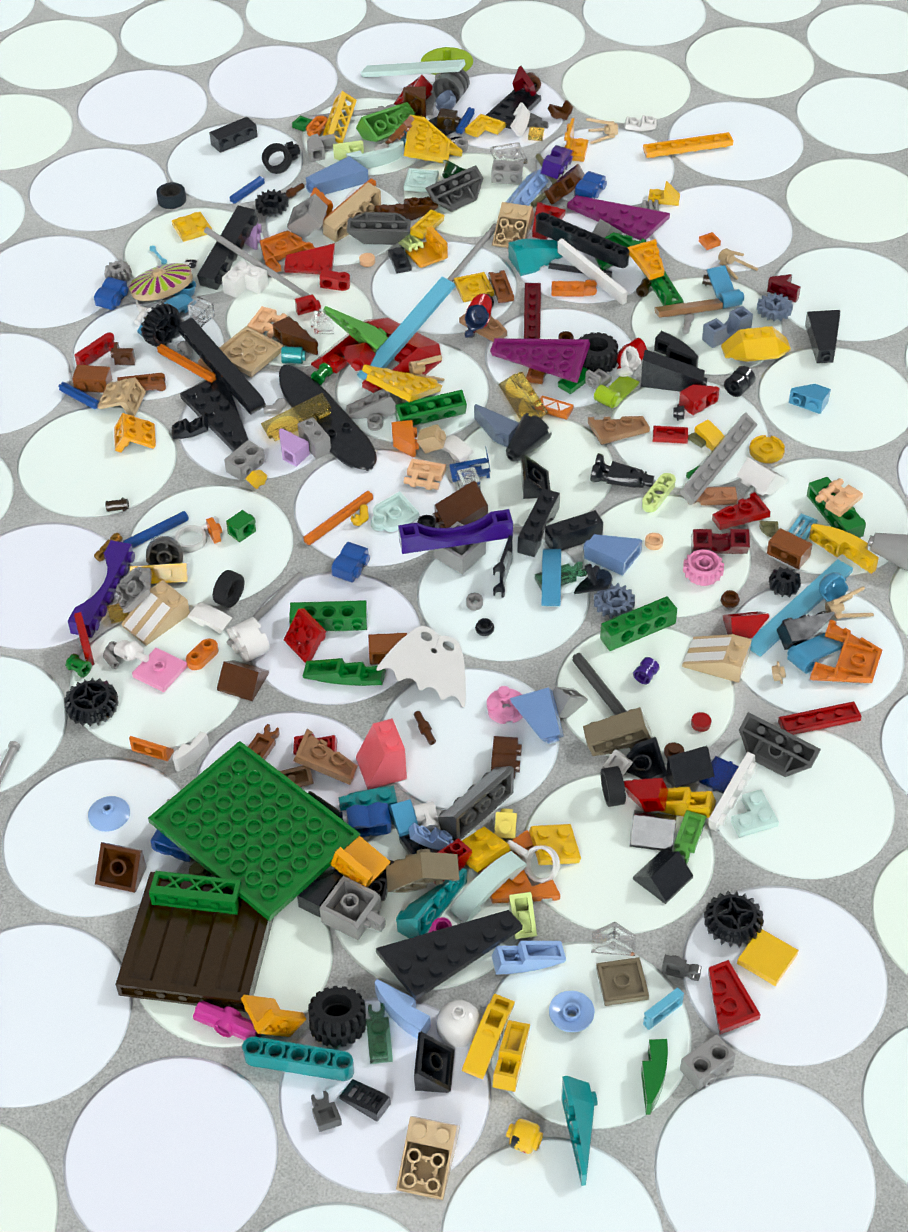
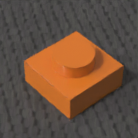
M713 232L699 236V243L706 250L721 245V240Z
M213 517L206 519L207 530L214 544L221 542L220 534L222 533V528L220 524L216 523Z

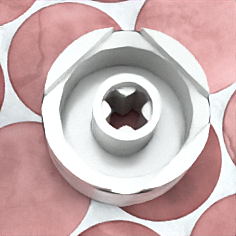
M254 617L248 618L227 629L229 637L234 641L232 648L236 655L240 653L244 663L270 650L265 632L261 633L259 630L261 625Z

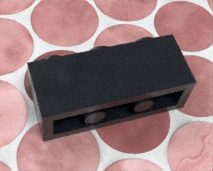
M248 117L209 132L211 145L220 153L258 137L257 126Z
M596 510L547 525L545 526V543L549 549H561V551L584 544L594 534L603 535L604 522Z

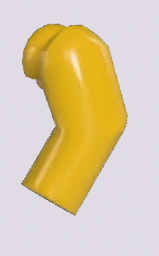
M364 504L359 507V515L351 516L350 520L354 526H361L368 521L369 512L367 505Z

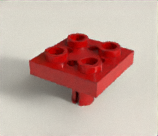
M298 609L283 640L306 663L307 661H312L320 643L325 640L326 630L305 609Z

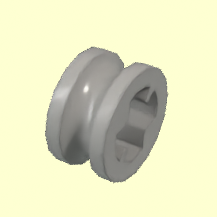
M458 138L455 140V144L463 152L468 150L467 139Z
M378 414L368 416V428L372 431L382 429V416Z
M475 592L468 594L466 598L467 608L472 611L481 609L483 607L482 595Z

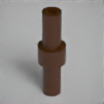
M300 183L294 188H289L286 190V196L293 198L296 196V193L305 188V185Z
M421 711L414 712L413 715L418 723L420 733L425 736L429 745L435 744L436 739L431 732L432 728L429 722L425 721Z

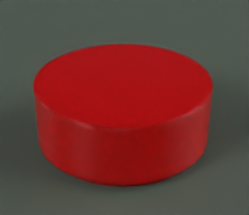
M697 712L692 716L691 726L698 732H705L710 729L712 719L707 713Z

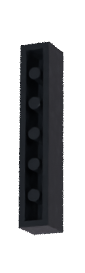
M238 205L222 231L221 236L240 249H243L245 241L250 237L253 227L258 222L255 209ZM217 241L197 274L200 286L218 290L222 284V277L231 269L238 254Z

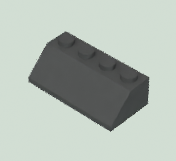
M511 766L495 767L492 771L485 773L477 784L470 786L462 797H458L453 805L440 813L438 817L440 830L447 831L452 836L453 841L458 838L460 840L463 839L514 793V768Z

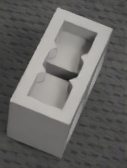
M493 160L491 183L520 185L523 179L524 162Z
M249 440L224 459L226 472L240 481L244 480L252 471L266 462L264 449Z
M716 1034L681 1059L680 1071L699 1090L704 1086L708 1087L713 1084L716 1077L722 1073L724 1075L729 1073L734 1067L736 1054ZM713 1056H720L723 1059H716ZM697 1068H701V1069H703V1070H705V1071H704V1072H699V1071H697L696 1069H697Z

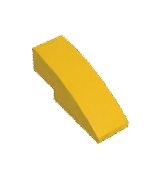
M690 787L667 788L668 796L665 811L659 812L684 816L686 810L710 818L716 806V799L712 791L691 792Z
M508 1020L493 1075V1088L512 1092L516 1091L530 1024Z

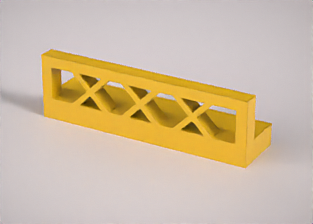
M341 91L335 97L322 136L334 134L335 131H338L340 138L334 135L335 141L343 143L357 101L344 91ZM345 99L351 102L350 106H347ZM342 110L346 111L347 116L343 115ZM341 120L344 127H340L338 121Z

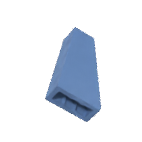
M348 156L306 177V189L309 193H312L313 188H317L326 195L359 186L369 180L368 169Z

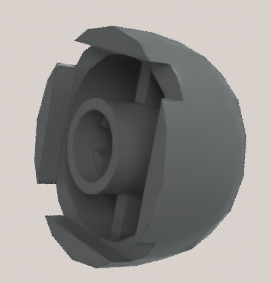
M169 536L154 538L147 546L146 562L148 565L182 563L183 551L180 543Z

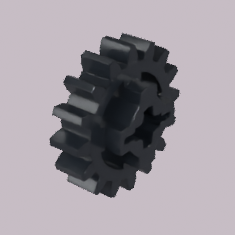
M267 189V192L262 191V195H257L255 199L256 210H258V213H262L263 216L268 214L269 217L271 215L276 217L278 213L282 215V211H287V207H289L288 196H286L285 192L281 194V190L276 192L275 189L272 191Z

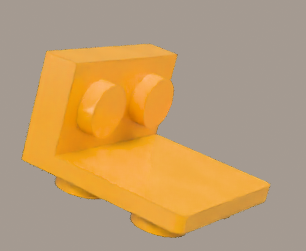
M571 118V122L567 124V132H565L564 141H566V145L564 148L573 150L571 155L573 156L572 161L584 162L589 140L574 138L575 118Z
M432 226L426 228L427 235L425 236L426 241L423 242L424 248L418 246L417 250L412 248L411 252L405 249V252L419 268L448 258V243Z
M122 413L114 426L115 451L122 452L124 447L129 445V442L154 449L156 446L155 424L148 420Z
M360 836L344 850L340 847L334 853L331 865L345 877L367 888L386 869V866L390 864V861Z
M243 995L241 997L245 1011L248 1013L253 1027L258 1034L291 1037L307 1020L303 1012L281 1010L274 998Z

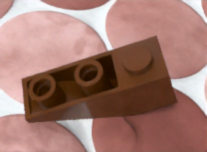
M290 316L273 323L274 337L281 344L287 347H303V351H306V353L318 355L317 340L311 337L307 330L303 329Z

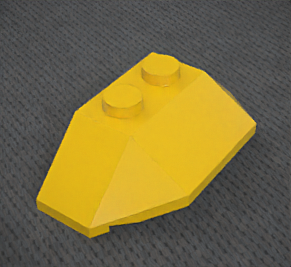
M773 326L740 329L721 344L725 358H733L745 362L780 358L791 350L787 337Z

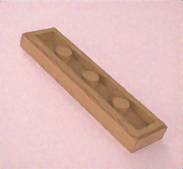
M717 298L655 307V313L659 318L719 310L723 309V303Z

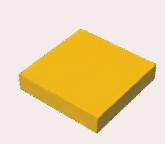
M485 272L454 278V284L463 303L472 301L476 295L481 293L494 296V290Z
M762 929L761 933H757V938H752L739 956L737 964L776 986L797 957L799 950Z

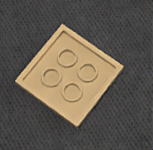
M246 326L219 348L240 372L252 377L281 353L284 345Z

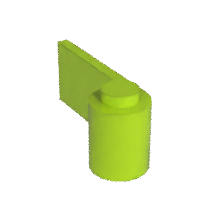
M619 376L609 387L599 385L595 390L593 398L595 401L610 408L617 407L639 385V381L629 376Z

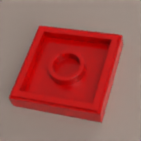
M81 612L74 613L85 660L91 662L93 666L95 663Z

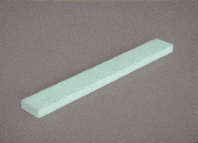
M463 59L367 65L360 73L362 77L460 72L466 63Z

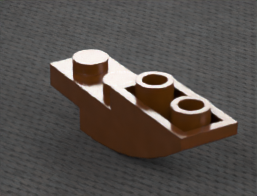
M576 164L544 191L551 205L570 194L578 182L583 179L585 174L579 164Z
M429 196L424 198L412 197L404 199L403 204L376 205L374 212L398 213L406 219L415 220L423 217L430 210H436L438 204L434 203Z

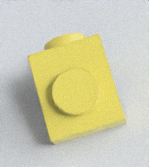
M502 808L500 812H496L494 834L500 838H516L517 813H513V809Z

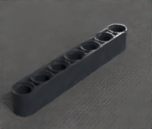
M541 212L536 215L537 233L555 241L564 239L576 250L617 268L628 267L629 249L548 213Z

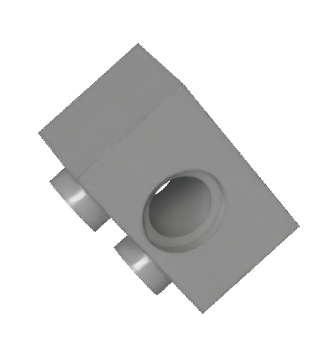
M313 417L298 423L299 437L308 441L309 451L315 459L330 454V437Z

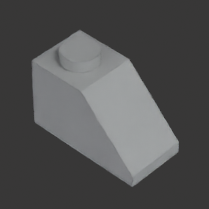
M555 686L553 690L559 718L570 717L588 701V698L574 688Z

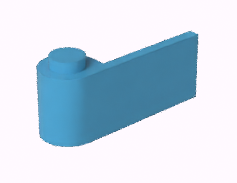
M726 266L707 269L716 297L723 303V309L742 305L744 293L739 289H734Z
M825 633L796 646L793 645L787 652V659L805 674H808L813 670L815 662L842 649L843 644L840 641L825 637Z

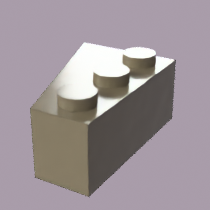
M641 707L630 709L627 712L612 715L583 726L586 743L592 756L612 754L615 749L630 748L631 750L636 743L653 737Z
M429 849L417 850V854L406 855L405 859L394 860L393 864L386 866L388 892L408 893L427 888V884L431 882L441 885L443 880H459L457 854L432 853Z

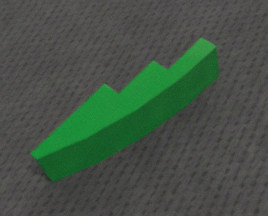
M343 658L312 660L306 662L302 676L305 679L324 683L375 686L383 685L386 668L377 671L378 666L366 667L364 662L345 663Z

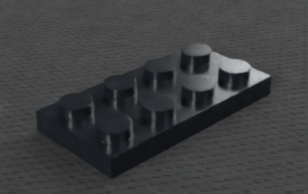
M520 89L517 92L513 90L486 116L505 122V128L511 129L510 126L515 119L513 114L519 104L523 103L531 111L541 101V95L536 94L531 97L529 92L526 93L524 89Z

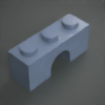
M740 306L729 312V318L724 324L717 318L703 324L702 340L711 348L721 345L738 330L751 328L753 314L744 306Z

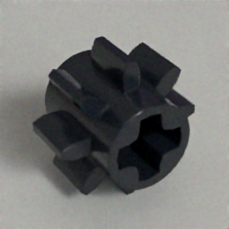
M293 141L286 142L284 145L289 150L292 160H296L298 155H300L299 145L297 143L293 144Z

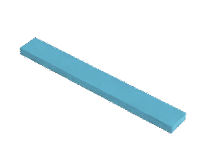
M442 276L378 349L370 366L386 368L456 287L455 284ZM362 370L357 374L358 378L363 381L368 375Z
M837 559L751 638L750 650L761 657L780 640L776 629L782 624L784 619H797L806 615L824 599L819 592V584L825 575L838 572L847 578L853 572V568Z

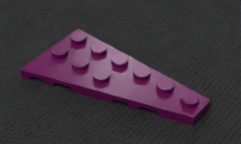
M578 195L567 203L568 209L597 222L601 219L622 233L633 236V238L640 241L641 239L647 240L670 219V213Z
M495 338L490 352L492 356L577 383L590 342L589 339Z

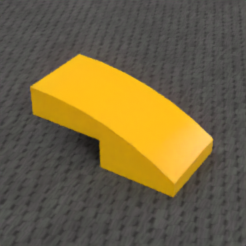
M708 419L695 426L694 432L706 441V447L711 451L714 450L724 437L723 433Z

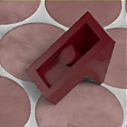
M519 66L512 83L514 91L517 92L524 88L525 92H529L532 97L537 94L535 86L523 67Z
M792 274L772 276L768 280L767 292L776 293L777 295L783 294L782 297H788V300L796 303L799 300L801 286L791 283Z

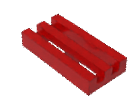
M653 425L652 442L688 444V427Z

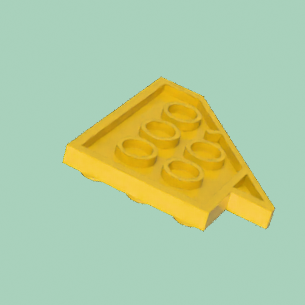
M411 115L414 121L411 123L413 126L407 132L403 156L443 163V160L448 161L449 155L462 157L463 151L425 117Z
M364 365L362 369L363 372L368 374L367 381L408 402L440 392L443 386L437 383L438 381L434 378H425L411 373L393 371L388 368Z

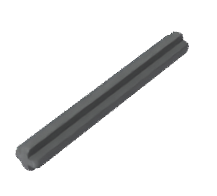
M581 653L574 654L572 661L615 715L627 712Z

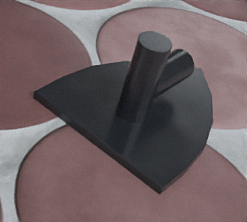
M586 564L584 567L588 577L579 583L574 594L609 589L613 581L611 573L603 568L600 569L597 565L592 567V564Z

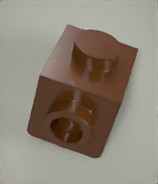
M565 100L562 107L549 104L547 109L553 118L567 120L572 113L573 106L569 100Z
M115 342L114 348H111V358H114L115 365H135L134 349L120 348L119 342Z

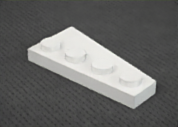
M746 753L708 819L710 829L717 832L720 826H724L728 813L735 807L739 796L755 774L757 764L755 763L754 754Z

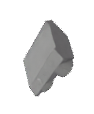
M134 568L120 580L116 587V593L122 597L119 604L123 608V613L133 611L150 595L152 578L150 568Z

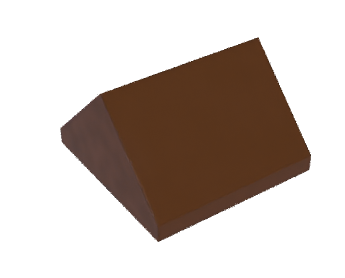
M426 86L403 87V103L408 102L415 112V116L426 118Z
M236 660L223 661L217 691L253 702L269 675V670Z
M101 842L95 885L135 893L147 868L143 850Z

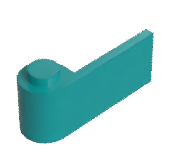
M282 347L281 362L283 364H303V361H306V351H303V347Z

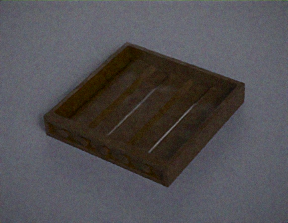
M150 872L115 983L118 995L197 1006L198 1002L203 1000L223 1009L225 1007H232L237 1011L246 1012L241 997L243 995L254 996L273 919L269 922L239 896L237 915L152 905L149 891L155 872ZM160 878L157 886L165 887L171 882L169 879ZM184 881L178 886L181 889H187L192 884ZM204 884L199 888L202 891L208 892L214 887L211 884ZM228 887L221 890L223 894L233 895V891Z

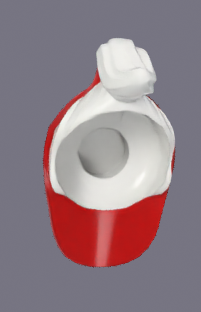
M641 338L634 339L619 350L617 354V363L619 365L616 370L617 375L622 377L632 375L633 371L637 370L641 364L644 351L647 350Z

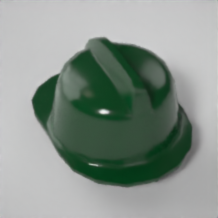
M443 160L445 167L442 177L444 179L466 170L450 161Z

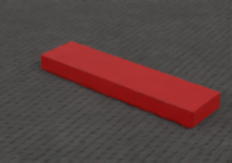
M853 701L781 716L778 718V723L781 729L795 735L861 721L862 716Z

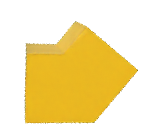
M254 470L245 480L255 489H258L260 485H265L268 475L262 470Z

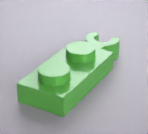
M686 810L674 842V848H676L674 851H679L685 857L684 861L686 864L689 862L690 853H695L707 818L705 815Z

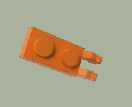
M586 280L585 282L552 281L551 296L584 297L596 295L597 282L594 280Z

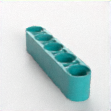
M249 1037L242 1044L245 1062L253 1067L337 1081H348L354 1075L353 1057L345 1051L260 1037ZM252 1050H258L255 1053H249ZM273 1054H280L277 1057H272ZM297 1057H302L299 1061L294 1060ZM319 1061H325L323 1064H316ZM341 1065H348V1066L345 1067V1068H340V1067H339V1066H341Z

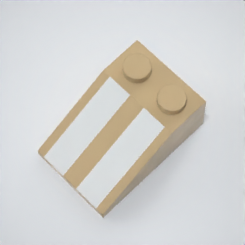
M162 580L150 589V595L129 613L121 625L147 646L188 617L190 614L188 600Z
M734 634L693 637L682 667L739 683L750 655L752 639Z

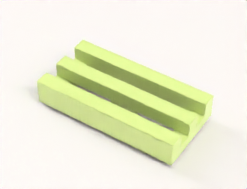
M411 234L398 242L409 252L412 251V248L417 250L418 246L424 248L423 242Z

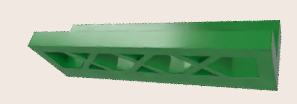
M665 271L664 276L650 281L652 282L651 287L663 306L684 303Z
M155 871L149 895L152 905L237 915L241 880ZM160 878L169 879L171 882L165 887L157 886ZM184 881L192 884L187 889H181L178 885ZM204 884H211L214 888L206 892L202 891L199 887ZM227 886L235 887L233 895L223 894L221 890Z

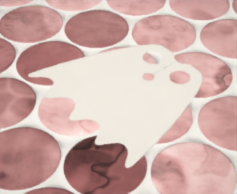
M419 626L409 632L389 651L376 669L377 671L385 668L392 669L397 681L411 678L416 682L418 690L422 691L425 688L432 687L438 692L441 700L454 696L459 700L461 706L465 707L466 673L462 648L456 639L446 635L439 636L435 630L429 627ZM421 633H430L432 640H423L420 636ZM445 641L451 642L454 645V650H446L443 647V643ZM435 648L437 653H432L431 649Z

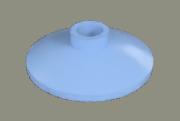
M107 796L97 800L92 804L88 812L90 824L100 831L117 830L128 821L130 816V808L127 802L116 796Z
M578 991L559 993L552 999L549 1006L551 1021L557 1028L566 1032L582 1031L594 1019L595 1009L592 1001L585 994ZM571 1013H572V1014H574L575 1016H574V1017H570V1016H568V1014H571Z

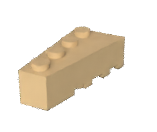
M367 182L323 221V235L335 243L348 236V219L364 212H374L375 206L381 205V190Z

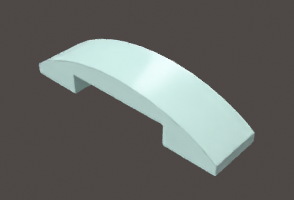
M404 142L390 143L389 148L363 154L361 151L347 153L346 157L350 156L365 168L386 165L404 155Z
M512 851L501 856L467 886L450 911L463 923L470 921L481 911L480 906L509 878L513 880L527 864Z

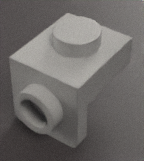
M600 369L595 372L586 371L585 384L595 390L599 385L606 386L612 381V376Z

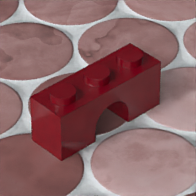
M712 529L692 530L691 553L704 549L716 554H747L750 548L749 529H730L728 533L724 534L712 533Z

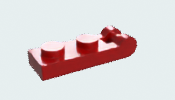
M111 332L105 333L75 353L76 365H90L111 351L115 344L114 334Z

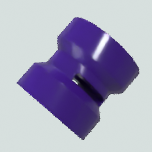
M644 657L640 662V666L634 670L633 676L639 683L647 685L653 679V675H656L660 670V666L653 658Z

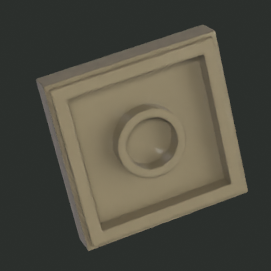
M640 957L596 963V971L605 1006L649 1000V992Z

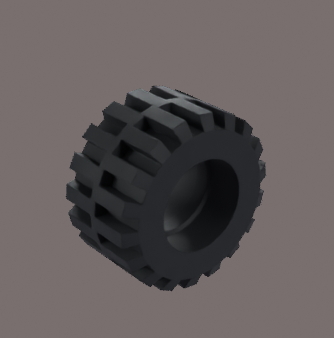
M590 332V334H584L583 337L579 338L589 339L590 342L583 367L592 372L600 369L606 373L611 372L616 367L618 343L611 335L608 336L606 333Z
M333 986L330 989L327 987L322 992L318 991L316 997L313 996L308 1005L309 1029L312 1037H315L318 1043L323 1042L325 1046L332 1045V1047L336 1048L339 1045L345 1047L348 1043H355L356 1039H360L362 1033H365L366 1006L362 995L356 993V990L352 988L347 989L346 986H342V988Z

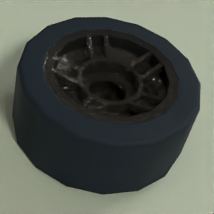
M169 182L162 184L156 190L158 204L165 209H175L181 207L186 202L185 188L182 184Z

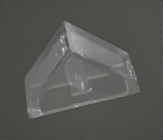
M617 922L592 931L591 953L635 956L636 935Z

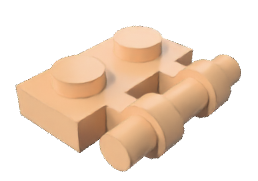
M261 306L247 327L261 334L268 331L267 336L272 338L274 332L271 322L275 323L282 320L287 315L285 313L277 315L275 309Z
M412 458L407 469V475L412 477H404L403 483L415 488L419 486L424 487L426 490H439L440 483L434 482V480L442 481L446 471V464Z
M842 478L833 480L829 483V487L822 489L815 498L819 503L825 501V508L839 517L863 498V493L848 484L843 488L841 486L844 484Z

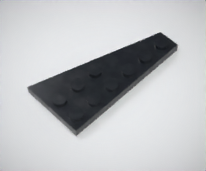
M217 376L216 381L214 380L213 383L206 380L181 392V399L198 417L205 415L208 418V427L233 452L249 440L232 394Z
M506 910L376 948V954L411 996L417 1000L521 931L523 925L510 910Z

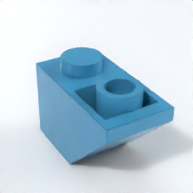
M818 384L794 387L790 390L789 403L821 414L829 402L831 389Z

